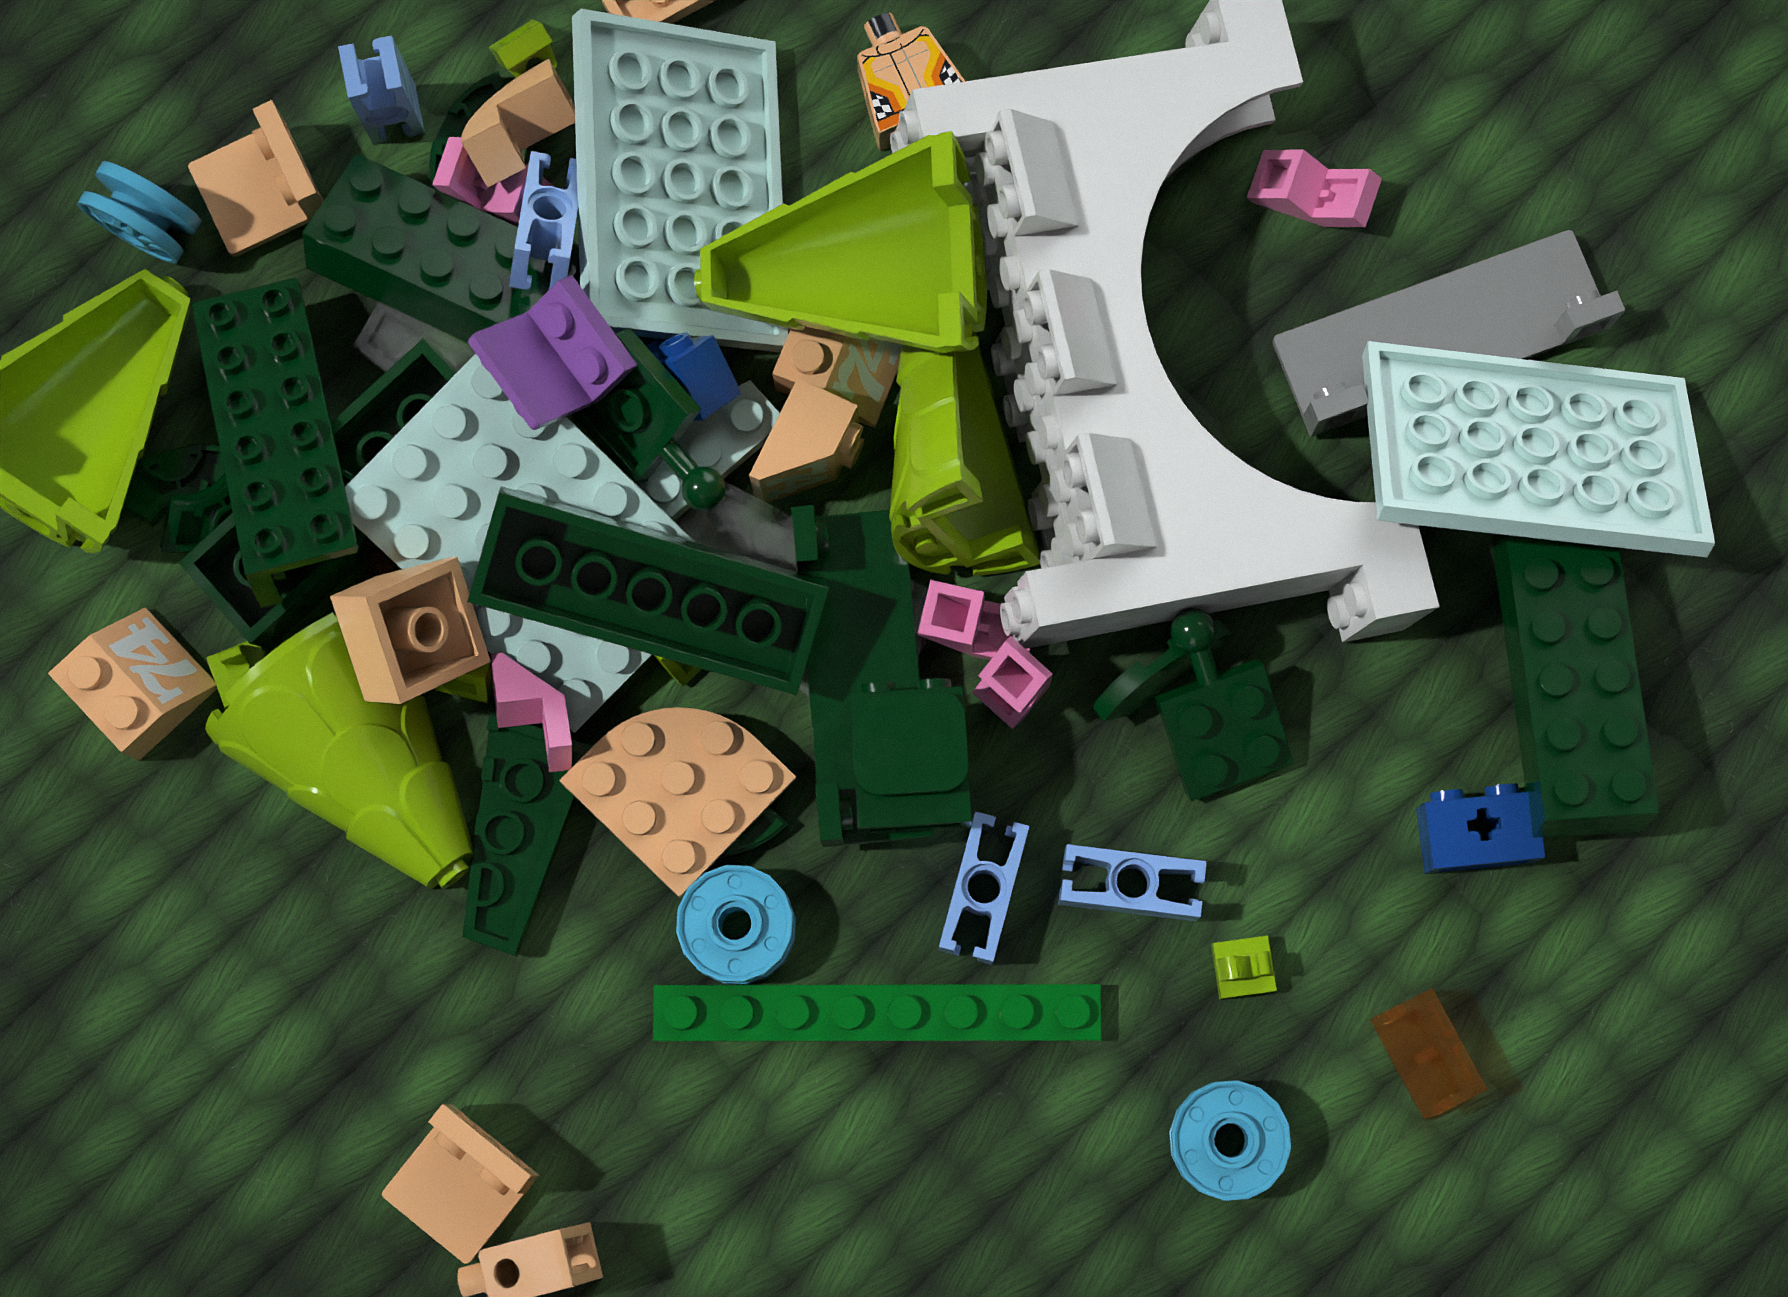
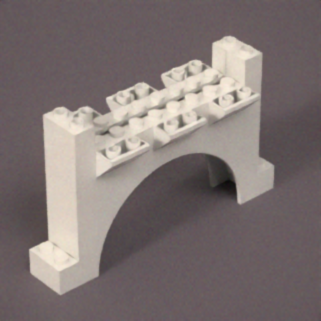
M1209 0L1186 37V48L913 89L904 111L899 113V123L895 132H891V151L893 154L927 135H937L948 131L954 133L961 146L971 175V181L963 183V186L972 196V204H978L986 257L987 290H990L994 307L1002 308L1005 326L995 340L996 344H993L991 347L994 371L997 376L1004 377L1008 394L1003 399L1004 414L1008 426L1016 427L1019 443L1026 442L1030 461L1033 465L1039 464L1042 481L1032 492V498L1028 500V515L1034 531L1040 530L1044 545V551L1040 553L1041 569L1026 571L1017 581L1018 586L1012 587L1004 596L1005 603L1000 605V617L1006 636H1013L1021 646L1027 649L1172 621L1181 611L1190 608L1213 613L1329 590L1330 597L1327 601V610L1330 622L1334 628H1339L1342 642L1403 631L1439 607L1418 525L1377 521L1376 502L1338 500L1301 491L1274 480L1243 462L1222 446L1199 423L1183 403L1164 371L1147 326L1141 284L1143 240L1149 214L1162 183L1180 165L1217 141L1247 129L1273 124L1276 119L1269 94L1300 87L1303 83L1282 0Z

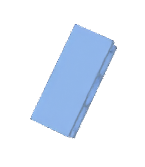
M393 36L374 39L372 42L373 50L375 53L380 52V56L365 60L357 58L354 44L338 46L348 99L372 143L387 142L385 125L399 122L407 123L402 125V129L408 137L425 134L416 86Z
M531 151L509 287L525 290L531 287L532 276L527 275L529 257L548 260L549 263H553L549 290L559 280L567 277L578 211L576 159L570 158L565 189L542 186L544 168L550 169L551 156Z
M975 811L938 951L959 956L961 946L956 945L957 941L952 940L961 913L967 910L975 915L988 916L990 918L986 948L975 947L972 957L977 958L979 962L992 965L1029 826L1014 822L1013 827L1007 825L1005 836L1015 838L1004 866H999L989 861H980L977 858L981 830L987 831L988 826L993 827L996 817ZM979 874L992 876L998 882L1000 888L999 896L990 903H979L973 900L968 893L967 885L974 876Z
M1066 845L1062 870L1072 872L1074 862L1104 867L1108 870L1105 881L1106 892L1072 891L1073 880L1063 879L1058 905L1195 922L1201 917L1202 901L1189 899L1188 905L1159 899L1156 896V892L1159 886L1158 874L1191 876L1190 881L1203 884L1207 861ZM1125 869H1135L1141 872L1147 882L1145 894L1137 898L1123 895L1117 887L1118 873Z

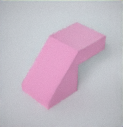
M449 137L432 185L446 195L518 227L529 165H525V169L487 188L464 148L461 137ZM543 177L542 186H553Z
M1263 150L1247 199L1254 204L1323 227H1366L1382 178L1371 169H1328L1305 150Z
M930 580L918 635L972 657L991 660L1003 643L1010 637L1006 636L1001 623V604L985 601L983 591Z
M1010 636L978 675L982 680L972 693L1013 729L1025 718L1050 687L1053 674Z
M492 653L491 673L498 728L542 723L549 772L570 770L572 768V742L565 695L504 653Z

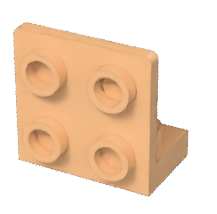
M272 100L252 109L261 126L260 128L253 130L252 134L190 162L188 166L223 242L233 257L244 254L309 223L323 203V199L290 130Z
M442 1104L428 1121L434 1128L386 1186L382 1196L456 1258L467 1264L472 1262L479 1253V1250L484 1247L540 1175L454 1105Z

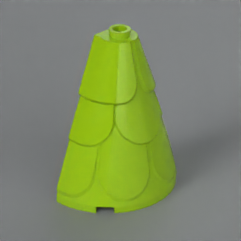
M948 131L937 135H927L856 173L849 172L790 206L783 203L700 248V269H696L694 275L695 290L699 300L715 312L793 330H803L805 327H810L865 341L874 338L942 353L974 350L979 345L978 336L972 337L973 332L984 331L986 321V257L978 204H972V196L962 184L971 181L970 171L954 133Z
M143 269L64 314L63 322L1 357L0 508L26 526L59 544L70 548L76 540L84 542L80 547L84 552L98 553L117 529L138 459L142 458L159 397L167 393L191 310V299L188 297L184 287L177 281L165 275L159 278L148 270Z
M902 344L896 382L901 387L894 430L895 456L889 514L893 544L897 553L915 567L946 575L951 572V566H965L966 568L971 566L973 576L1011 572L1039 565L1040 552L1038 542L1029 520L1028 509L980 346L978 345L977 348L970 351L942 353Z
M333 612L296 633L261 659L226 692L224 698L230 705L222 714L219 709L211 712L205 730L224 755L287 793L288 798L345 831L346 838L350 842L430 889H433L438 884L442 889H445L468 872L469 867L466 865V862L474 857V848L450 765L442 760L425 697L419 695L401 704L365 701L338 619Z

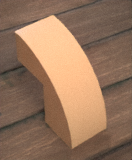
M550 59L526 71L495 93L475 112L463 130L461 142L487 188L526 168L523 149L575 123V105Z

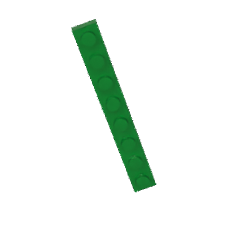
M1101 984L654 985L653 1041H1101Z

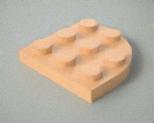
M674 707L648 711L622 722L603 736L559 781L666 886L681 898L687 888L701 877L793 783L796 776L757 738L734 721L706 710Z

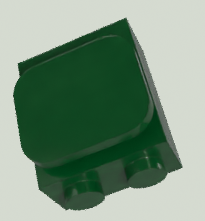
M933 678L918 681V689L895 690V683L872 682L862 684L861 693H850L859 834L971 827L972 817L963 686L951 687L950 679Z

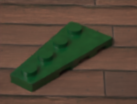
M489 710L486 757L483 759L479 813H477L474 834L476 841L473 865L470 867L462 937L518 957L577 798L559 781L569 770L549 772L543 729L533 725L498 728L496 712ZM571 739L572 767L592 746Z

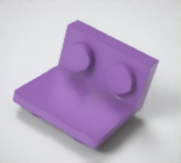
M572 275L559 280L528 312L475 332L468 339L469 345L479 357L484 368L490 372L512 402L516 412L532 430H538L600 402L638 366Z

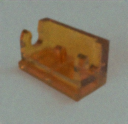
M1433 988L1422 991L1369 1019L1423 1120L1433 1115H1440L1488 1090Z

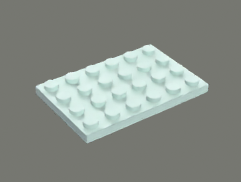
M587 9L578 10L572 16L580 287L615 334L631 329L637 337L667 340L675 335L688 332L691 338L714 335L719 346L781 352L788 337V328L712 311L699 300L694 284L695 271L700 269V248L783 204L775 41Z
M1367 341L1362 361L1365 391L1368 396L1367 414L1377 521L1708 557L1715 544L1685 378Z
M476 354L345 486L353 524L401 569L448 557H458L469 593L500 486L696 542L568 417H564L538 430H532L516 412L512 402L490 372L484 368ZM473 604L487 650L491 654L504 653L564 694L569 728L574 733L652 655Z

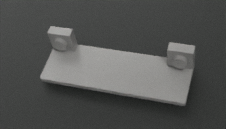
M1566 230L1277 334L1272 343L1310 437L1368 417V396L1365 391L1362 361L1367 341L1528 359L1611 329L1625 312V308L1618 291L1600 296L1573 231Z

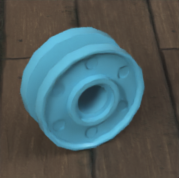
M103 161L95 176L112 193L111 197L108 198L101 194L84 191L77 206L93 221L130 245L162 261L176 264L184 250L166 232L171 228L193 235L202 220L188 206L149 180L117 164Z
M725 865L705 872L687 888L677 910L676 933L683 954L704 975L723 984L749 985L770 977L786 962L795 943L796 916L789 897L770 875L751 866ZM735 911L748 913L751 918V928L748 934L738 940L726 938L722 930L725 918Z
M1239 1080L1212 1082L1191 1092L1177 1108L1169 1131L1171 1157L1180 1175L1197 1191L1224 1201L1249 1199L1269 1189L1284 1172L1291 1151L1289 1123L1279 1104L1261 1088ZM1228 1123L1238 1126L1242 1130L1245 1140L1243 1149L1233 1157L1223 1156L1218 1152L1214 1143L1216 1131Z

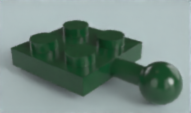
M631 329L616 333V336L638 366L600 402L573 413V417L608 457L637 485L647 482L664 460L681 479L682 496L690 507L699 511H709L716 508L723 501L726 493V485L722 475L713 468L699 467L678 443V440L701 411V408Z
M1197 608L1181 611L1174 618L1171 625V637L1178 648L1189 653L1197 681L1155 696L1185 794L1191 802L1294 763L1264 664L1257 658L1218 673L1210 648L1215 638V623L1208 613Z

